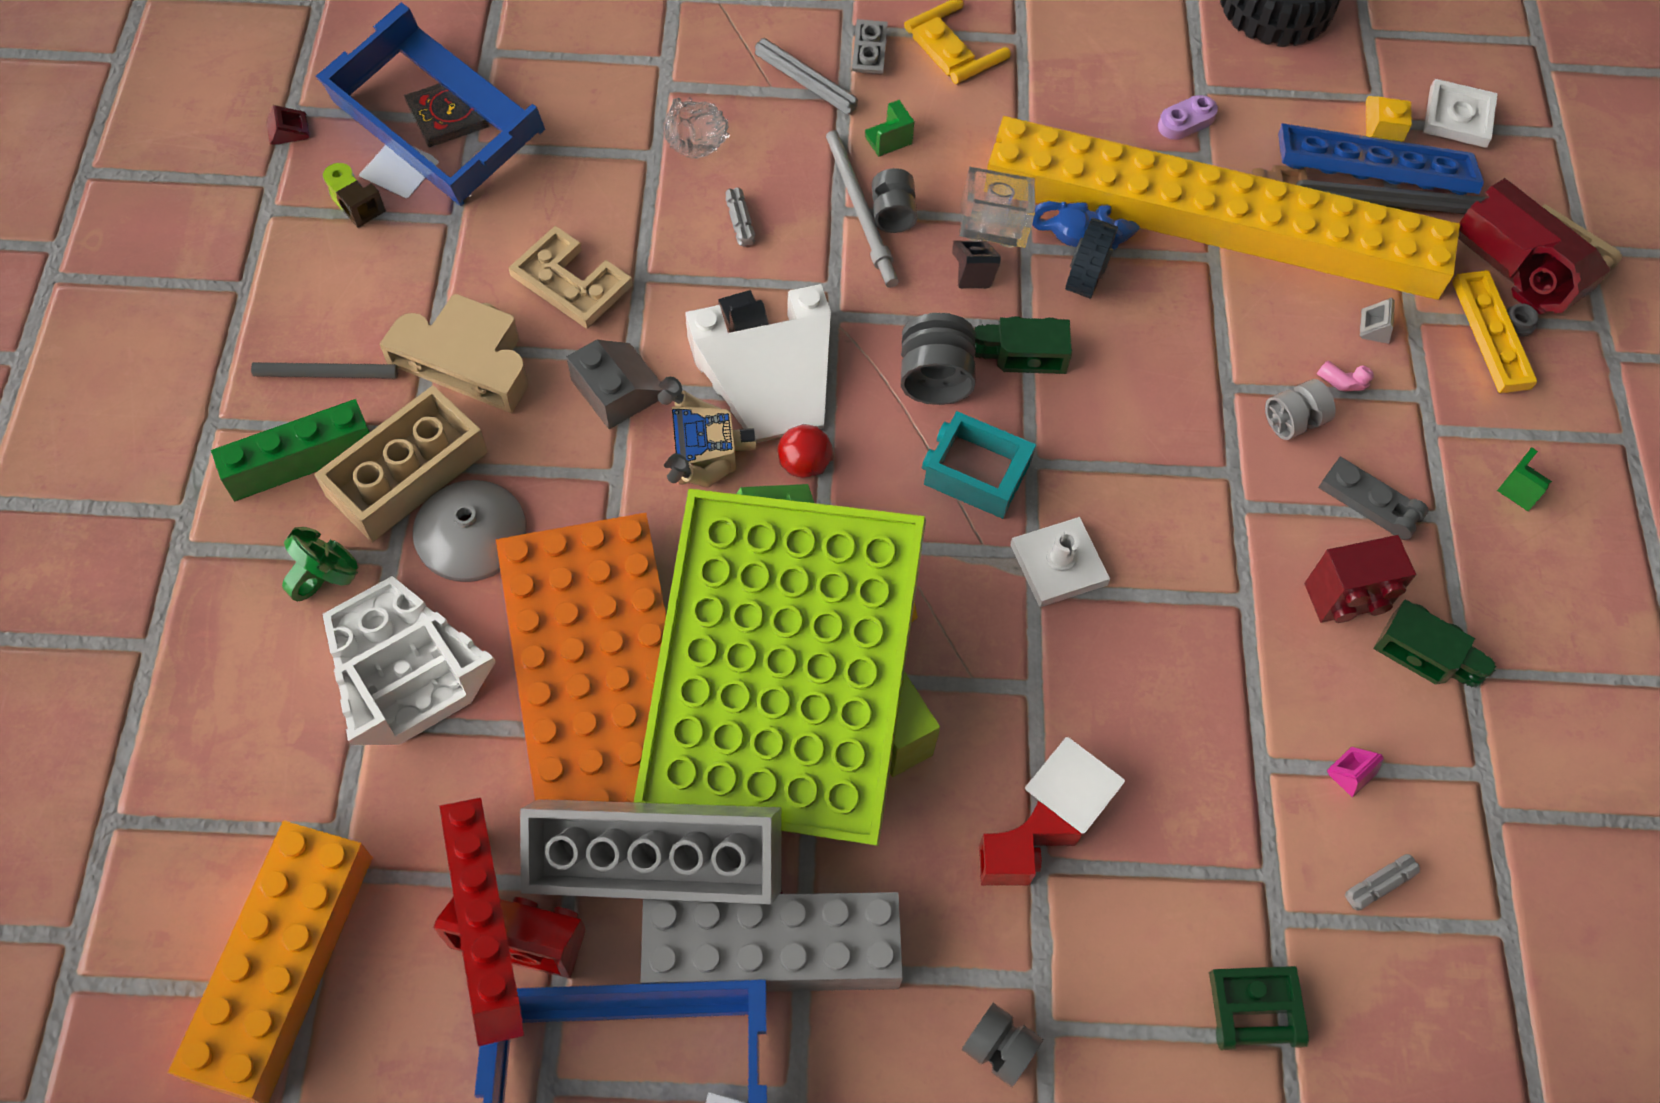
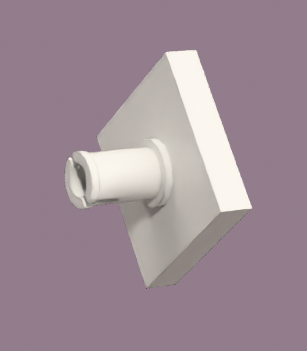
M1080 517L1026 533L1011 540V548L1039 608L1108 586L1110 577Z

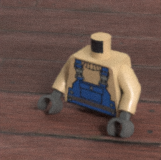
M666 377L659 384L664 389L658 394L659 402L664 405H668L673 401L675 403V407H672L676 453L672 454L663 464L665 468L672 469L667 475L670 483H692L703 487H710L736 470L735 451L756 450L754 428L733 430L731 411L716 407L686 391H682V385L675 377Z

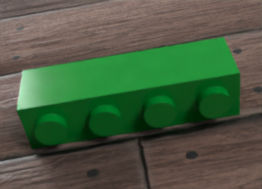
M353 399L212 449L211 453L220 480L235 502L318 472L370 433L357 400Z

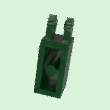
M1013 316L1009 318L1000 317L998 325L986 324L984 326L982 324L977 327L975 326V358L997 359V367L1003 372L1067 373L1072 356L1069 319H1056L1052 317L1036 319Z
M1406 599L1391 615L1373 648L1435 685L1446 683L1452 677L1463 684L1466 683L1471 688L1473 686L1476 688L1486 680L1485 678L1490 677L1496 668L1493 658L1491 659L1484 652L1472 646L1475 640L1474 637L1466 634L1459 626L1443 621L1429 613L1425 607L1413 604Z

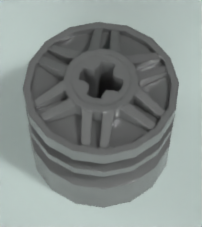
M934 312L920 315L910 320L903 327L901 388L905 395L921 403L945 405L963 400L974 391L976 383V363L974 361L976 332L971 323L963 317L950 313Z

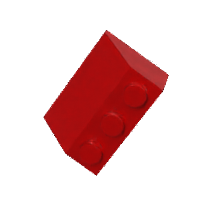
M452 897L436 918L433 928L449 948L462 951L454 897ZM514 897L512 902L500 899L512 964L571 979L586 931L582 919L577 918L578 913L562 907H554L553 912L539 909L536 902L523 897Z

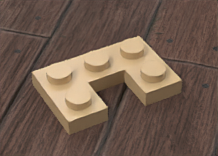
M554 226L509 267L510 276L588 329L633 286L632 277L605 260L584 281L580 280L564 269V267L582 251L581 243L557 226Z

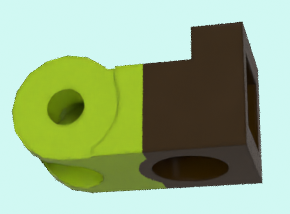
M334 163L325 168L323 179L329 187V194L332 200L357 228L386 212L378 189L372 183L363 188L355 179L349 165Z

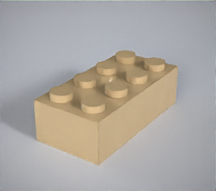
M432 385L314 475L325 496L371 542H374L434 493L442 489L483 457L488 451L481 429Z

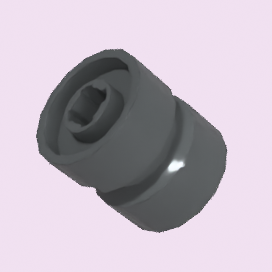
M897 168L879 172L871 183L875 225L880 230L888 233H899L911 229L918 219L913 176L908 171Z
M993 1002L961 1050L980 1064L990 1062L992 1064V1073L1010 1087H1013L1044 1039L1025 1025L1015 1027L1013 1025V1016Z

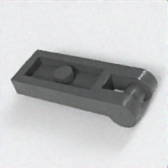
M1341 456L1318 487L1393 535H1399L1400 539L1409 540L1417 529L1416 523L1423 521L1429 511L1427 505L1417 499L1410 500ZM1395 510L1403 516L1398 517L1395 514H1393L1392 511Z

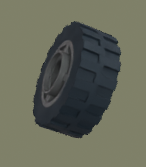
M1093 217L1091 218L1084 237L1080 238L1070 264L1071 271L1065 290L1091 299L1100 278H1103L1113 252L1111 247L1118 226Z

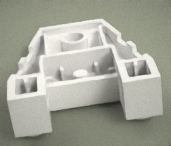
M822 284L788 291V321L728 333L720 305L685 312L687 337L695 365L701 373L704 372L712 382L713 389L719 396L721 395L730 406L731 413L744 429L754 428L756 443L782 438L790 428L802 424L824 429L831 311Z

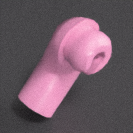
M1329 360L1324 363L1317 375L1342 392L1363 391L1370 386L1369 382L1374 378L1373 371L1366 366L1358 367L1355 372L1345 373Z

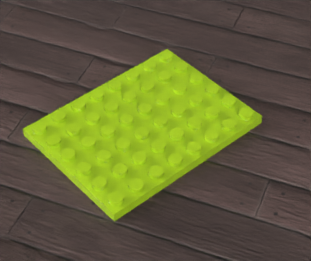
M688 489L634 803L781 807V831L879 846L926 525L925 516Z

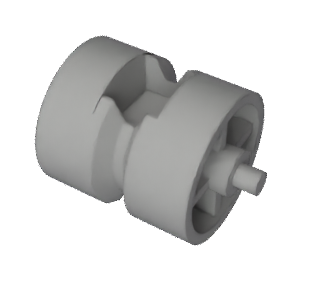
M1311 379L1294 387V391L1286 390L1268 398L1265 404L1268 423L1276 435L1283 440H1289L1307 431V428L1313 429L1332 421L1336 411L1331 392L1323 382L1317 379Z

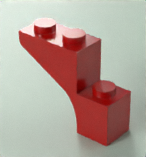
M1038 800L1031 816L1021 826L1003 833L983 834L979 844L981 885L1030 886L1036 872H1041L1042 866L1041 849L1034 846H1076L1082 833Z

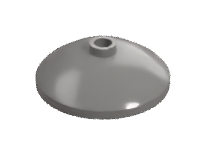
M480 480L460 481L434 493L420 508L413 525L414 546L425 566L443 578L460 582L478 581L499 573L500 565L496 539L526 534V519L517 499L503 487ZM466 515H470V516H471V517H470L468 520H466V521H461V520H460V518L463 517V516H466Z

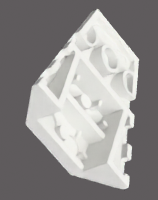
M393 576L322 614L330 654L334 660L335 678L340 689L341 708L346 718L347 737L351 745H400L471 704L496 662L493 656L485 650H480L463 632L459 633L448 624L442 615L438 612L434 613L426 606L422 599Z

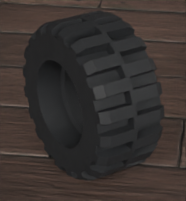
M1220 0L1222 8H1224L1223 11L1227 19L1233 20L1232 25L1238 31L1243 30L1245 36L1252 40L1255 37L1262 40L1261 43L1268 45L1272 42L1278 43V46H1287L1289 43H1293L1295 46L1305 43L1306 40L1311 41L1326 31L1333 20L1340 0Z

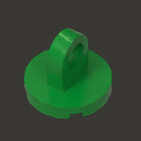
M294 527L284 541L286 551L296 563L284 578L282 588L292 600L297 602L311 597L325 581L341 586L349 585L358 573L357 561L347 549L335 540L330 539L326 543L319 539L321 536L319 531L308 527Z

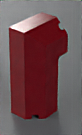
M1506 178L1492 185L1485 192L1489 197L1485 198L1481 203L1477 200L1459 222L1458 239L1512 281L1515 285L1511 288L1513 298L1521 304L1533 307L1537 314H1544L1547 311L1563 313L1594 291L1611 271L1597 248Z

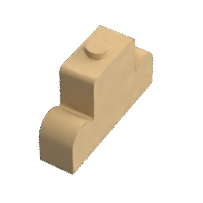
M454 294L432 325H429L426 318L420 314L408 313L402 315L394 322L380 343L387 364H397L400 370L509 413L513 412L528 386L523 359L517 352L513 351L519 341L514 317L498 310L489 303H479L464 296Z

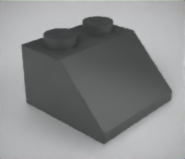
M595 340L566 356L571 381L608 429L658 402V394L664 390L659 386L661 381L630 343Z

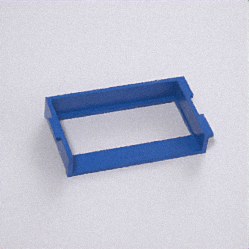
M402 2L373 26L375 32L350 54L344 51L316 75V78L323 84L336 105L459 206H462L464 199L521 149L537 133L541 134L546 130L535 105L531 104L526 110L522 109L421 30L410 8ZM399 52L501 131L451 178L350 96Z
M766 980L517 988L522 1023L748 1015V1103H767V1085H760L759 1035L767 1034ZM510 1039L479 1046L475 1097L483 1098V1103H505Z

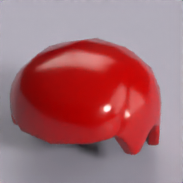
M808 424L790 428L781 438L777 448L780 465L791 476L800 478L823 474L829 462L833 461L834 458L833 447L828 435L817 426Z

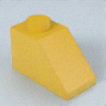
M1368 96L1366 99V136L1404 142L1412 126L1411 101Z

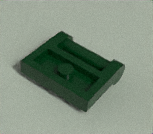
M1297 966L1213 969L1209 972L1217 1023L1216 1039L1220 1050H1235L1236 1045L1290 1043L1293 1048L1308 1046L1309 1035ZM1287 1013L1288 1026L1235 1028L1233 1015Z

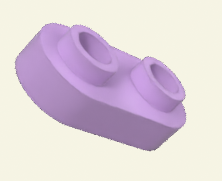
M1204 95L1190 97L1166 108L1161 113L1158 130L1164 137L1173 140L1187 137L1210 126L1214 122L1218 110L1217 104L1213 99Z

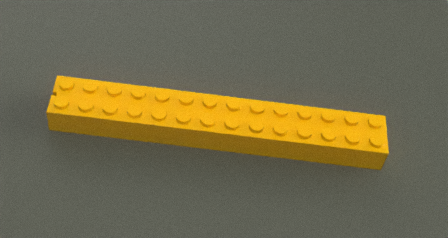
M1003 116L987 167L984 184L985 191L1038 204L1048 201L1066 202V204L1087 203L1088 210L1094 212L1099 206L1109 205L1112 211L1108 216L1111 219L1134 221L1142 229L1439 300L1454 275L1459 223Z

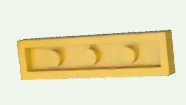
M1489 270L1457 274L1452 284L1498 392L1507 393L1531 390L1538 381Z

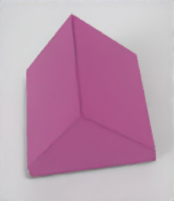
M1351 747L1329 767L1327 772L1353 798L1378 774L1384 758L1382 754Z

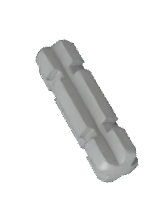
M739 187L728 189L725 193L726 202L730 209L729 213L734 231L737 234V242L741 247L751 246L755 243V232L753 226H751L752 222L747 204L744 201L743 190Z
M1405 854L1346 891V900L1353 909L1360 911L1416 876L1420 872V866L1411 855Z

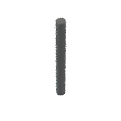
M253 362L251 372L254 377L397 379L398 366L397 364Z

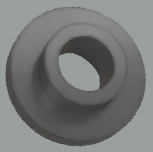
M1516 304L1506 310L1517 336H1529L1537 328L1538 314L1533 307L1527 304Z

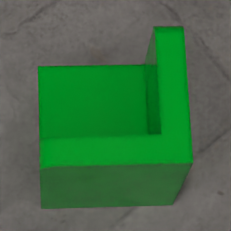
M896 100L888 103L886 122L866 129L865 138L878 157L912 144L915 121L901 101Z
M1532 447L1497 490L1526 511L1533 507L1552 482L1528 466L1529 462L1538 452Z

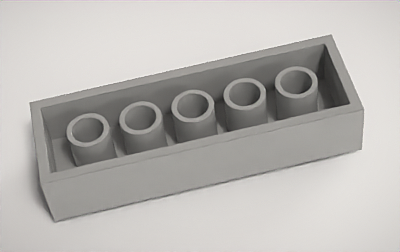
M538 799L520 809L522 894L772 904L781 893V807Z
M899 892L779 894L772 904L643 899L640 983L766 980V992L899 989L902 981Z

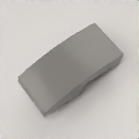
M857 19L852 72L883 74L888 22Z

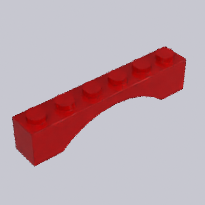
M480 797L439 805L477 1045L479 1047L524 1036L520 1003L482 799Z

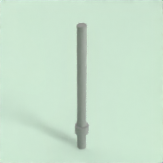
M830 131L827 133L826 138L871 247V259L875 268L880 270L886 287L892 288L899 283L892 266V254L889 247L883 244L838 132Z

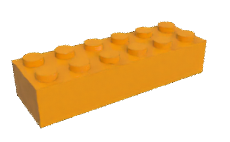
M282 821L168 1070L169 1074L186 1082L254 1103H269L373 859L362 843Z

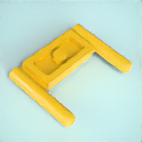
M949 0L904 22L906 31L913 34V39L948 77L951 76L955 84L997 65L1011 56L1010 49L1002 47L978 60L974 59L975 55L941 20V18L962 9L964 6L963 0Z

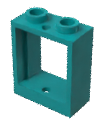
M956 411L950 423L945 421L942 424L936 439L939 442L936 450L929 449L921 467L923 470H926L924 485L1004 519L1032 462L1036 444ZM956 437L1012 460L998 488L943 465Z

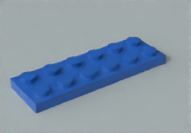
M1281 123L1278 133L1282 164H1286L1294 169L1308 167L1319 169L1326 174L1340 172L1351 174L1358 179H1369L1372 177L1384 179L1386 182L1395 185L1404 182L1416 184L1418 187L1432 190L1436 187L1448 189L1459 195H1466L1467 193L1480 194L1484 184L1475 155L1470 152Z

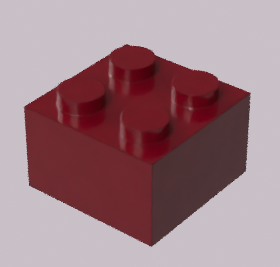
M1399 535L1327 549L1304 584L1320 623L1335 620L1336 623H1343L1354 619L1359 614L1370 612L1372 616L1388 612L1393 608V604L1398 597L1406 592V587L1417 574Z

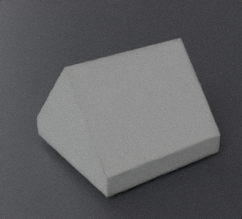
M1393 298L1361 310L1360 337L1362 339L1389 344L1394 325L1395 300Z

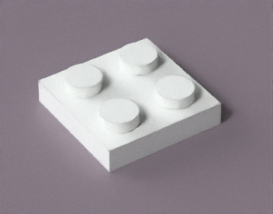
M1434 79L1430 87L1423 133L1487 148L1492 139L1498 93Z

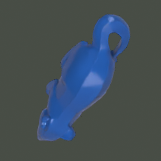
M1048 201L1036 205L1030 215V222L1034 228L1041 231L1050 230L1061 242L1073 247H1077L1080 238L1084 237L1092 217L1118 226L1111 247L1113 251L1120 243L1129 240L1140 230V226L1134 221L1111 219L1108 216L1112 211L1109 205L1099 206L1094 212L1088 210L1087 203L1066 204V202ZM1059 210V214L1045 220L1041 218L1042 214L1047 211Z

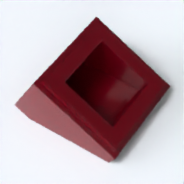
M276 105L272 106L267 119L270 144L278 145L309 138L305 111Z

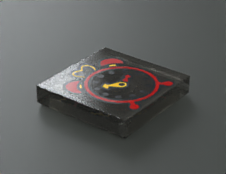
M440 83L404 95L406 104L428 148L490 127L486 119Z

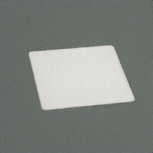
M386 145L359 174L361 178L404 198H408L425 179L421 173ZM413 147L435 166L439 163L431 154Z
M1066 737L1026 785L1025 790L1080 833L1084 834L1118 792L1125 780L1072 739Z

